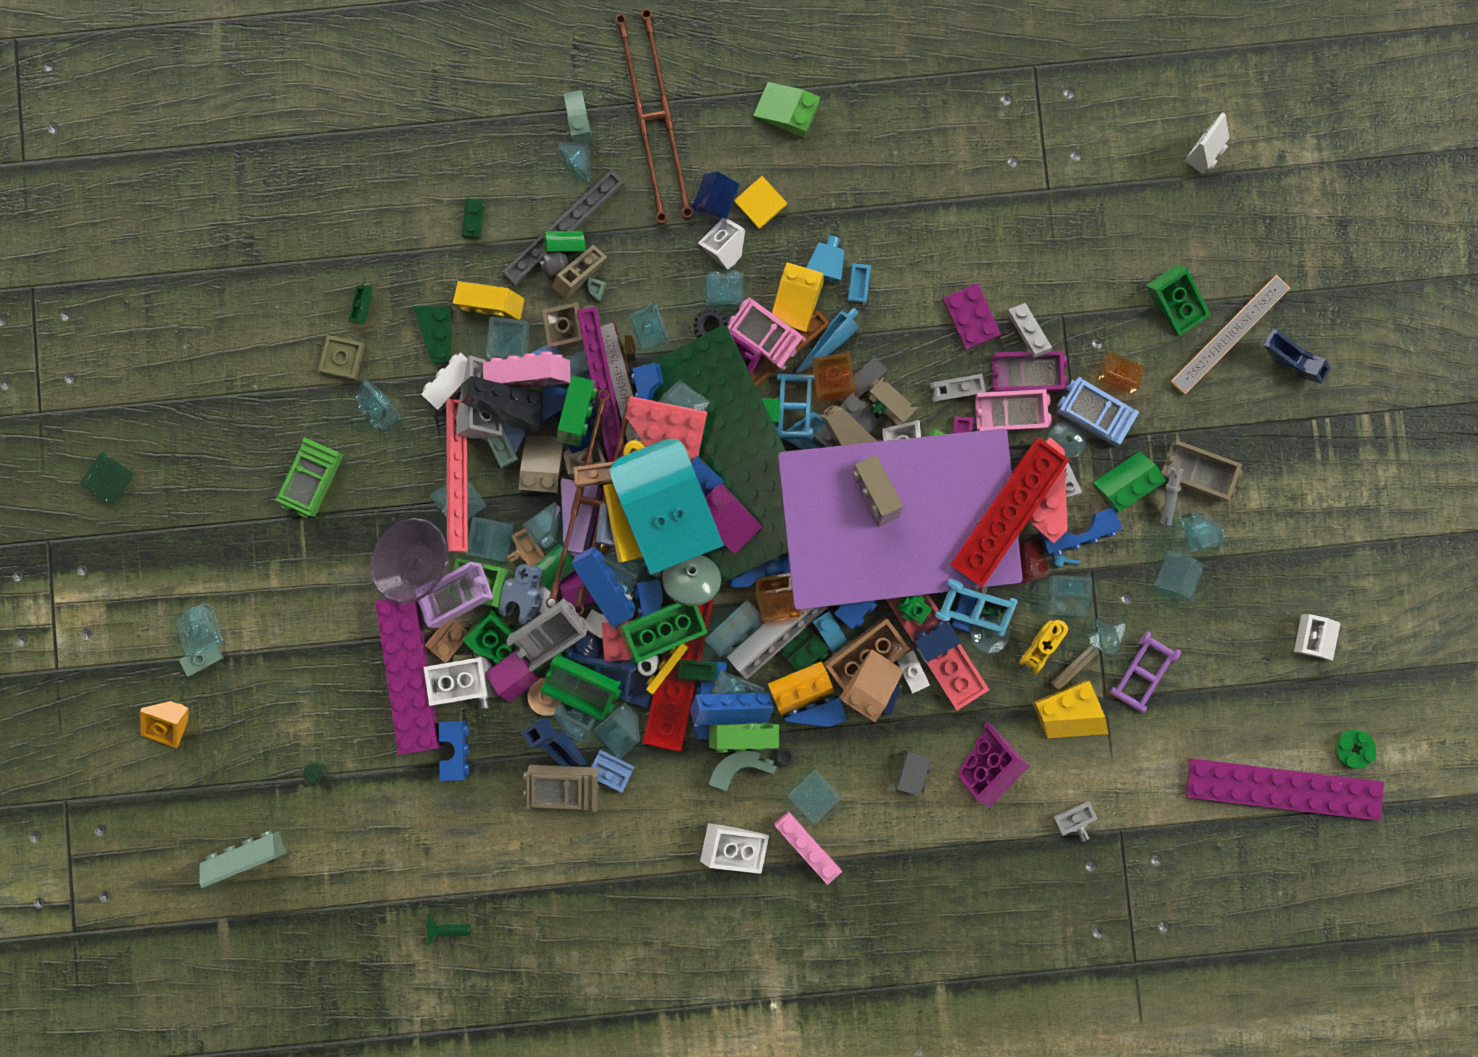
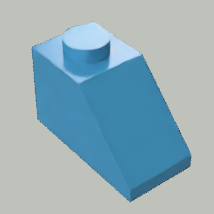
M829 611L812 622L832 654L848 644L842 630Z

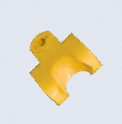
M1060 620L1047 621L1034 638L1031 647L1022 656L1019 664H1026L1033 669L1032 673L1036 675L1044 666L1049 655L1056 650L1068 631L1067 625ZM1054 626H1055V628H1056V632H1055V633L1052 632Z

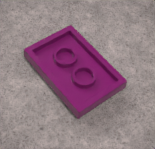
M978 283L942 299L965 351L1001 335Z

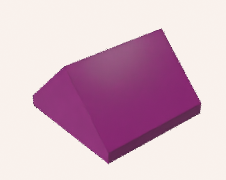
M517 650L486 672L497 694L509 702L540 679L534 670H529L530 665L527 661L517 655Z

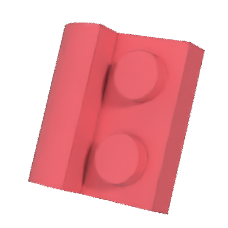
M627 620V621H625V622H623V623H621V624H619V625H617V626H620V625H622V624H624V623H627V622H629V621H631V620ZM609 622L602 623L604 660H630L618 627L612 628Z

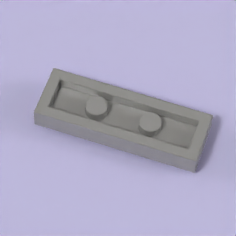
M1026 303L1008 309L1007 314L1033 358L1051 352L1052 346Z

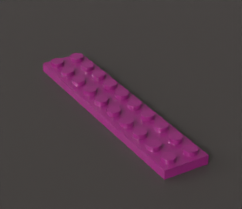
M1189 758L1185 797L1381 821L1384 782Z

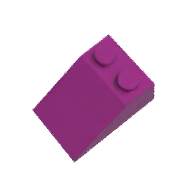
M717 485L705 497L722 542L733 553L736 554L763 528L724 485Z

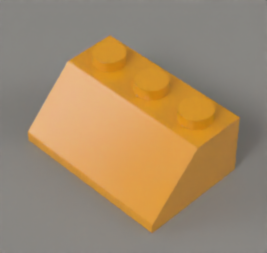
M822 662L768 683L781 717L787 715V712L794 711L795 709L799 710L806 705L834 695L833 686Z

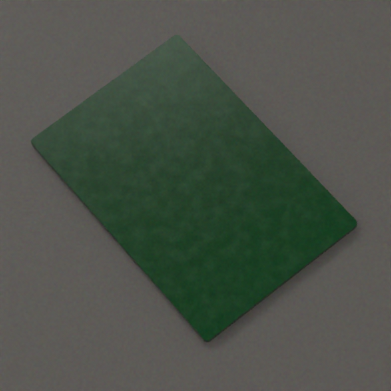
M722 325L649 363L660 364L663 384L654 392L652 401L707 412L698 457L723 479L724 483L722 485L763 526L736 554L726 545L702 554V556L709 558L718 567L721 583L788 552L778 454L786 452L728 326ZM633 384V388H634V391H635V393H636V392H637V388H636V385ZM617 406V411H618L620 426L622 427V421H621V417H620L619 410H618V406ZM624 435V439H623V440H624V445L626 446L627 440H626V436Z

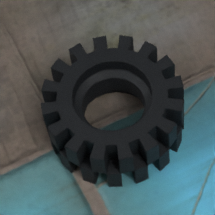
M706 308L703 312L701 310L693 322L695 335L699 338L707 333L703 329V324L710 319L716 321L718 327L722 325L727 326L725 315L721 314L719 310L716 311L715 308H711V310Z

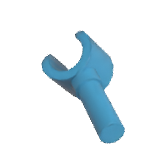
M1056 555L1052 561V564L1058 567H1063L1064 562L1080 565V560L1069 559L1062 555Z

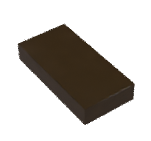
M624 335L626 357L628 361H635V342L633 336Z

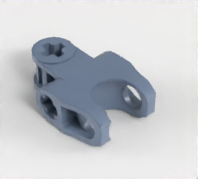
M525 564L517 567L514 579H507L502 587L499 614L510 616L518 604L520 607L519 623L526 625L535 619L544 597L543 592L538 590L542 578L540 567Z

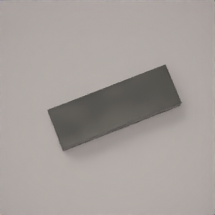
M874 356L834 395V398L841 405L851 393L859 399L869 389V386L876 379L879 380L888 369Z

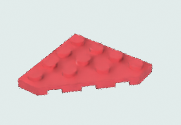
M630 396L626 418L646 446L666 439H676L682 442L686 451L690 452V459H693L696 455L698 456L707 412Z
M1050 437L1046 443L1065 456L1064 449ZM1065 468L1028 520L1053 545L1067 532Z

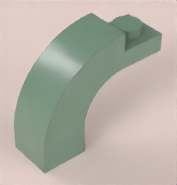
M736 751L727 755L718 763L712 773L709 785L727 791L732 776L739 769L755 767L774 774L777 766L773 764L774 761L763 757L760 760V751Z

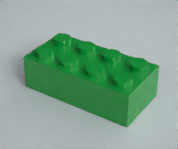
M678 602L617 626L632 663H640L708 633L698 607L683 605Z

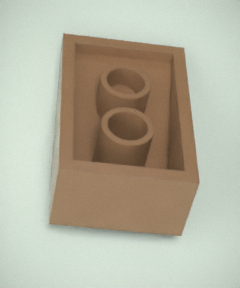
M871 649L839 698L876 722L886 707L904 670Z

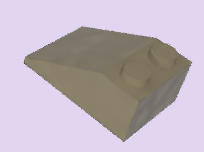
M526 435L519 479V490L521 492L560 494L564 443L557 442V437Z

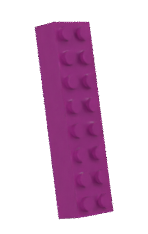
M414 594L375 601L398 755L441 747L435 705L429 706L424 667L429 666L426 646H424L425 638L420 606L417 602V595Z

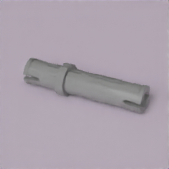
M1176 467L1170 468L1169 482L1166 483L1165 487L1167 492L1160 523L1165 525L1166 517H1168L1167 525H1172L1176 500L1178 492L1181 491L1182 468H1178L1177 475H1175Z

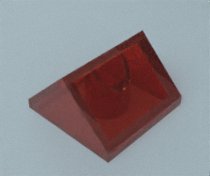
M1041 539L1020 543L1019 550L1022 581L1020 583L1050 577Z

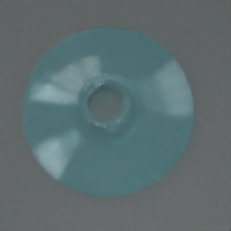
M1059 422L1049 432L1048 439L1051 437L1064 449L1065 457L1068 459L1081 454L1086 446V434L1083 428L1075 422ZM1066 436H1071L1072 441L1067 442Z
M991 614L978 618L1000 625L1002 620L1001 617ZM973 624L971 628V639L974 645L983 652H998L1009 641L1010 631L1008 626L1004 636L998 635L996 630ZM987 630L992 631L991 637L986 636Z

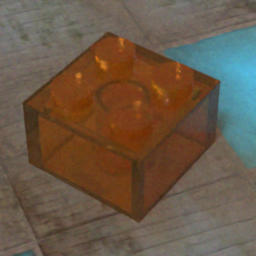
M850 352L812 358L816 393L819 401L849 397L851 393L855 396L857 395L853 361Z

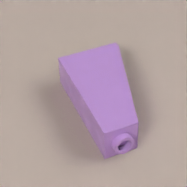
M562 478L563 540L565 542L571 518L570 512L577 488L575 487L574 480ZM598 485L585 486L583 496L600 500L603 488ZM580 504L567 550L570 552L569 555L577 556L589 549L598 510L597 507Z

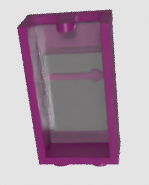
M1051 351L1033 358L1031 352L994 353L992 355L993 392L1046 389V392L1063 391L1065 386L1068 385V377L1064 374V368L1067 366V357L1064 356V351Z

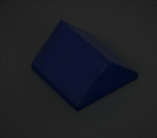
M720 172L705 173L692 209L727 220L740 184Z

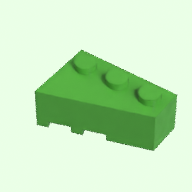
M767 722L709 725V748L716 749V752L720 753L728 752V749L742 752L746 751V749L761 751L765 748H779V724Z

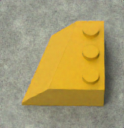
M1082 681L1032 702L1048 739L1108 734L1105 715L1090 681Z

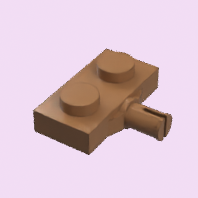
M529 527L511 536L517 550L507 556L511 563L521 557L527 565H536L545 557Z

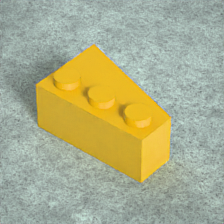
M458 281L453 304L457 305L459 310L464 312L472 310L483 315L491 314L498 317L520 320L525 298L508 288Z

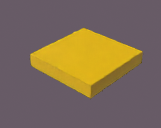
M763 176L734 200V203L758 229H761L787 206V202Z

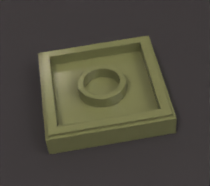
M326 335L318 372L357 381L365 343Z

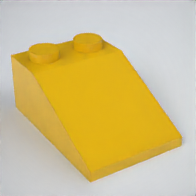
M787 263L780 281L772 314L792 329L806 333L824 283L823 273Z

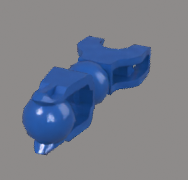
M778 556L744 572L740 577L730 579L728 582L729 587L748 588L763 577L779 579L782 576H791L789 556L784 558Z

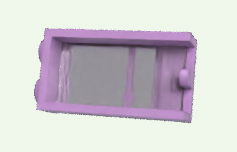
M475 562L465 564L416 592L417 602L424 615V622L431 628H440L447 622L484 602L494 599L481 563Z

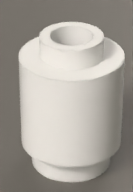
M657 655L637 663V668L641 674L651 675L658 670L660 659Z

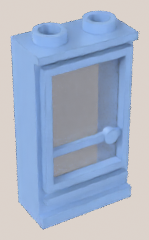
M1081 377L1075 381L1072 380L1066 389L1069 391L1066 397L1062 396L1057 404L1059 407L1057 413L1115 447L1119 446L1139 411L1132 409L1091 385Z

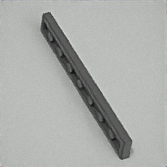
M611 169L546 231H576L624 186L625 182ZM544 233L502 271L515 286L540 264L544 253L550 252L544 250Z

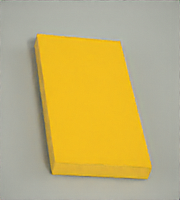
M614 484L603 485L618 563L642 558V553Z

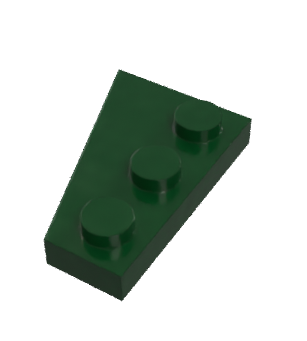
M413 306L431 363L450 364L449 361L452 358V307Z

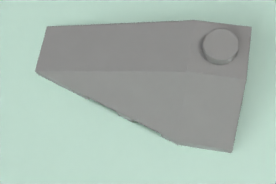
M468 356L463 382L470 376L483 379V362H486V360ZM459 401L457 435L469 438L501 437L502 420L498 421L492 418V415L486 412L482 413Z

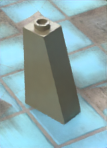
M830 406L820 416L837 446L878 442L841 407Z

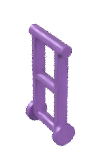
M1146 631L1140 639L1139 644L1142 647L1117 688L1113 687L1110 690L1111 695L1141 713L1146 711L1145 703L1170 663L1174 664L1181 654L1179 649L1173 651L1151 638L1149 631ZM1148 646L1167 656L1156 676L1137 665ZM1132 672L1151 682L1140 702L1121 692Z

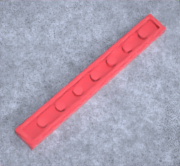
M448 399L446 400L447 552L466 553L468 552L467 437L457 435V412L460 400Z

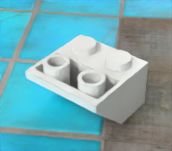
M1302 614L1294 652L1333 661L1340 623L1329 618Z

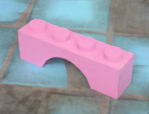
M789 810L774 823L775 827L827 885L842 872L841 868L815 842Z

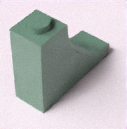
M582 90L565 93L567 119L576 150L594 146Z

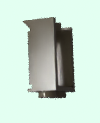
M884 378L880 381L876 379L867 390L869 391L867 398L874 404L880 401L887 408L884 414L896 425L904 424L918 407H910L912 404L887 381L884 382Z

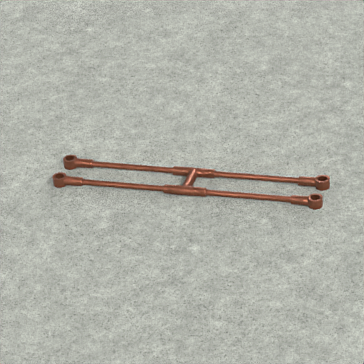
M647 8L642 10L641 18L649 35L663 111L644 114L642 102L639 99L627 40L626 16L618 14L615 21L619 27L626 53L640 134L644 141L655 195L656 221L658 224L664 225L667 222V215L664 213L662 200L659 196L647 138L646 122L664 118L666 130L670 137L681 191L683 218L686 220L693 217V210L690 207L688 195L685 192L670 107L668 98L665 95L653 37L652 12ZM648 13L650 16L644 17V14ZM620 18L624 19L622 23L618 22ZM688 210L691 214L686 216L684 212ZM659 216L665 217L663 221L658 220Z
M602 389L598 393L597 415L584 466L590 463L601 415L604 413L606 401L610 398V394L606 389ZM606 392L608 394L607 398L602 399L600 397L601 393ZM630 396L625 398L623 423L613 462L619 459L627 423L629 422L626 414L628 409L627 400L630 399ZM578 487L576 489L570 512L571 518L555 581L552 583L549 598L546 600L548 608L553 607L548 605L550 599L555 600V605L558 603L559 582L580 504L600 508V504L606 503L605 493H603L601 501L583 496L585 487ZM597 523V527H596V531H595V535H594V539H593V543H592V547L595 546V548L597 547L596 539H597L598 523ZM583 582L574 608L577 605L582 607V611L577 613L578 615L584 612L583 604L587 591H585L586 586Z

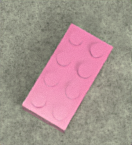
M541 352V355L537 356L535 354H524L522 358L508 356L506 360L492 358L490 362H483V379L523 389L570 383V360L562 358V355H553L552 352Z

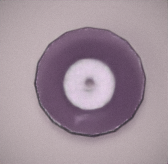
M419 518L399 521L387 529L376 543L371 557V578L376 590L388 601L400 604L417 602L432 593L442 580L448 564V544L442 531L432 522Z

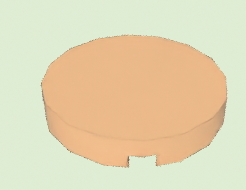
M541 678L530 687L527 694L528 703L531 709L540 715H553L559 712L565 703L540 692L541 687L546 681V678Z

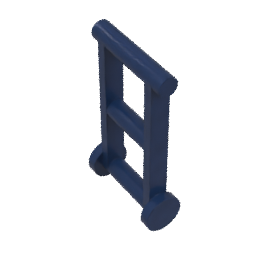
M571 648L565 649L564 658L594 665L593 671L600 674L601 667L624 672L622 687L618 688L621 690L618 699L621 701H630L632 699L633 693L629 689L631 674L636 670V663L625 660L619 664L574 653ZM568 674L565 684H569V682L576 684L578 678ZM580 680L579 685L603 690L590 683Z

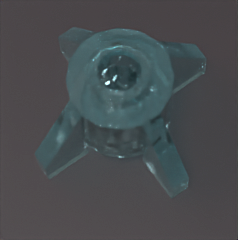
M1097 619L1098 632L1088 635V640L1090 644L1102 652L1114 653L1120 647V642L1126 629L1125 623L1120 621L1114 624L1113 627L1110 624H1103L1100 619Z

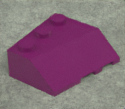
M986 721L983 727L985 730L981 737L977 738L975 742L977 745L972 754H968L958 773V777L977 801L991 807L1030 765L1014 746Z

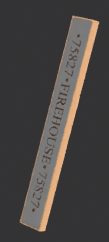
M1277 275L1274 276L1170 383L1182 395H1185L1290 287Z

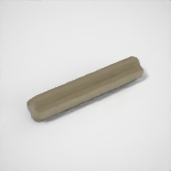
M1090 645L1052 681V685L1057 690H1060L1099 653L1098 649Z

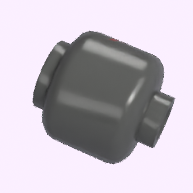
M550 251L544 253L540 264L543 272H547L550 277H554L566 268L569 262L566 253Z

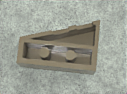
M877 455L855 464L853 477L860 484L862 494L870 506L878 527L899 518L904 506Z

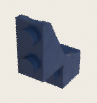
M1275 329L1265 339L1264 347L1275 363L1296 369L1301 378L1320 384L1323 383L1331 368L1326 359L1305 351L1282 332Z
M547 718L535 722L522 731L531 749L537 747L545 750L560 766L582 767L587 764L568 731L556 734Z

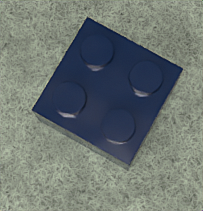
M940 621L932 625V630L928 633L922 631L914 636L915 640L912 641V644L923 662L928 663L961 644L950 622L944 623Z

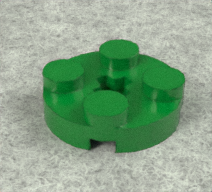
M1352 729L1343 732L1338 737V742L1335 744V754L1338 760L1347 767L1361 769L1376 759V745L1373 738L1367 732ZM1354 744L1360 748L1357 754L1351 751L1354 748Z

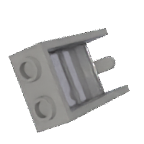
M563 598L559 603L511 633L506 644L510 646L515 643L519 647L517 655L520 658L526 656L531 661L529 670L533 671L586 636L588 625L583 617H579L575 612L574 606Z

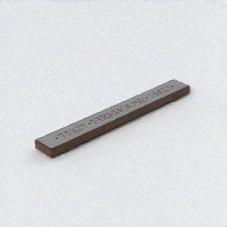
M613 321L600 327L613 391L623 423L625 398L628 396L635 397V391L616 322ZM628 422L625 431L627 443L631 440L642 441L631 423Z

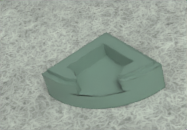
M588 277V290L592 297L600 302L607 284Z

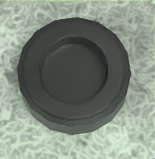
M782 747L776 753V760L779 765L787 767L793 764L795 754L792 749Z

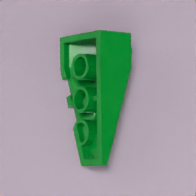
M491 607L476 620L463 638V641L476 654L490 658L496 663L501 662L515 650L518 651L519 648L515 643L510 646L506 644L509 635L514 631ZM524 656L523 658L530 665L531 661L526 656ZM543 663L542 665L534 669V671L538 673L541 669L545 667V664Z

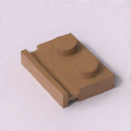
M453 619L442 625L424 646L429 648L442 661L448 663L464 644L463 638L468 630Z

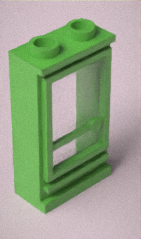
M304 437L298 454L275 500L280 502V507L289 511L291 508L298 510V515L308 518V516H316L344 455Z

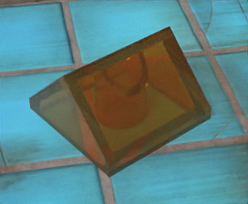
M1108 351L1097 378L1133 393L1140 387L1144 366Z

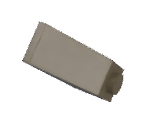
M592 245L557 274L552 288L566 300L607 259V256L596 246Z

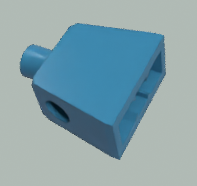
M830 235L827 244L818 243L807 268L823 273L824 280L840 284L844 250L837 248L840 239Z

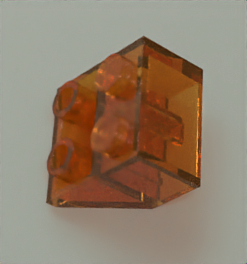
M790 573L756 578V598L763 623L800 617V609L794 607Z

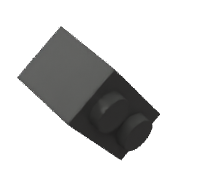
M906 750L895 788L920 796L921 792L924 793L927 781H924L926 773L929 774L932 768L931 758Z

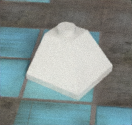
M723 217L698 244L718 264L729 270L742 256L745 230L726 217Z

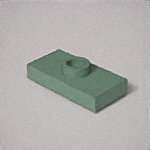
M211 642L179 659V662L187 677H190L224 658L216 642Z

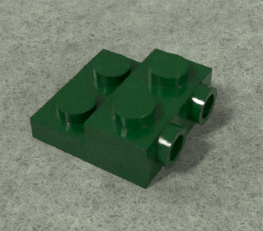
M807 626L786 644L780 652L799 671L811 666L817 659L822 661L828 655L826 651L829 648Z

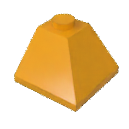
M169 701L142 708L140 710L141 736L177 749L188 722V707Z

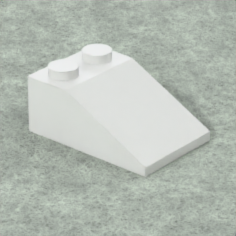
M1221 113L1208 127L1185 159L1186 163L1202 174L1207 169L1211 170L1215 166L1217 155H1222L1228 147L1226 142L1229 139V132L1224 113Z
M482 657L424 667L429 706L488 696Z
M708 823L700 862L709 868L761 873L769 835Z

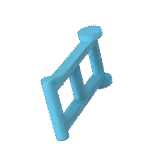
M949 579L947 583L950 586L942 609L937 610L935 616L944 621H949L952 617L996 630L998 635L1004 636L1018 601L1014 598H1010V601L966 589L963 588L961 582ZM956 592L978 598L971 616L950 611ZM985 601L1007 607L1000 625L978 619Z

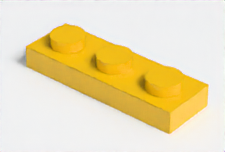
M683 643L670 651L672 654L671 658L668 661L664 659L658 667L661 671L657 676L652 675L646 683L648 685L647 691L653 694L689 647Z

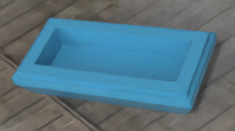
M852 263L848 301L867 302L871 265Z

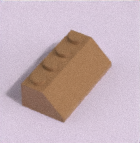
M883 616L824 661L823 665L844 690L871 649L893 663L909 651L910 648L889 620Z

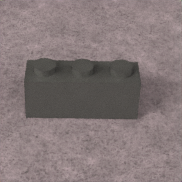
M852 393L840 406L868 433L879 422L870 409ZM825 425L814 436L813 441L821 448L837 446Z

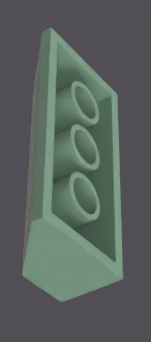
M270 830L260 834L261 839L254 841L253 838L241 842V847L235 848V845L223 849L224 854L218 856L217 853L206 856V861L200 863L201 888L285 854L286 850L279 832L272 834Z

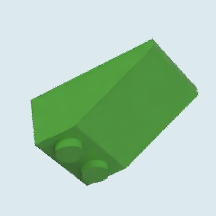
M768 82L753 117L805 138L819 107L821 97L802 89Z
M456 558L453 571L472 561ZM481 564L494 598L484 602L483 605L499 608L502 587L507 579L514 578L515 572ZM467 577L460 580V584L466 600L469 601L474 596ZM457 583L448 587L446 595L462 599Z

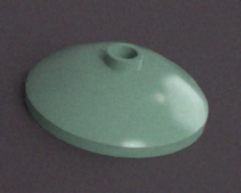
M699 555L664 569L662 583L665 592L674 601L683 605L697 606L715 597L720 589L721 575L713 561Z

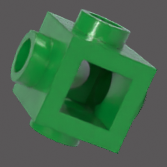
M920 595L902 597L896 608L902 612L901 617L909 622L913 620L921 625L932 610L931 607L924 603L925 599Z

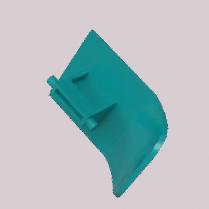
M676 439L662 440L624 455L612 464L610 473L613 484L650 575L724 546L686 449L681 441Z

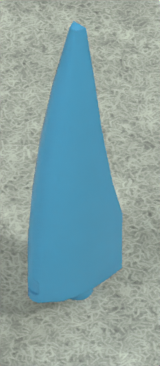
M852 308L848 314L841 311L830 322L813 350L796 370L798 374L836 350L859 328L853 320L859 313L855 308Z

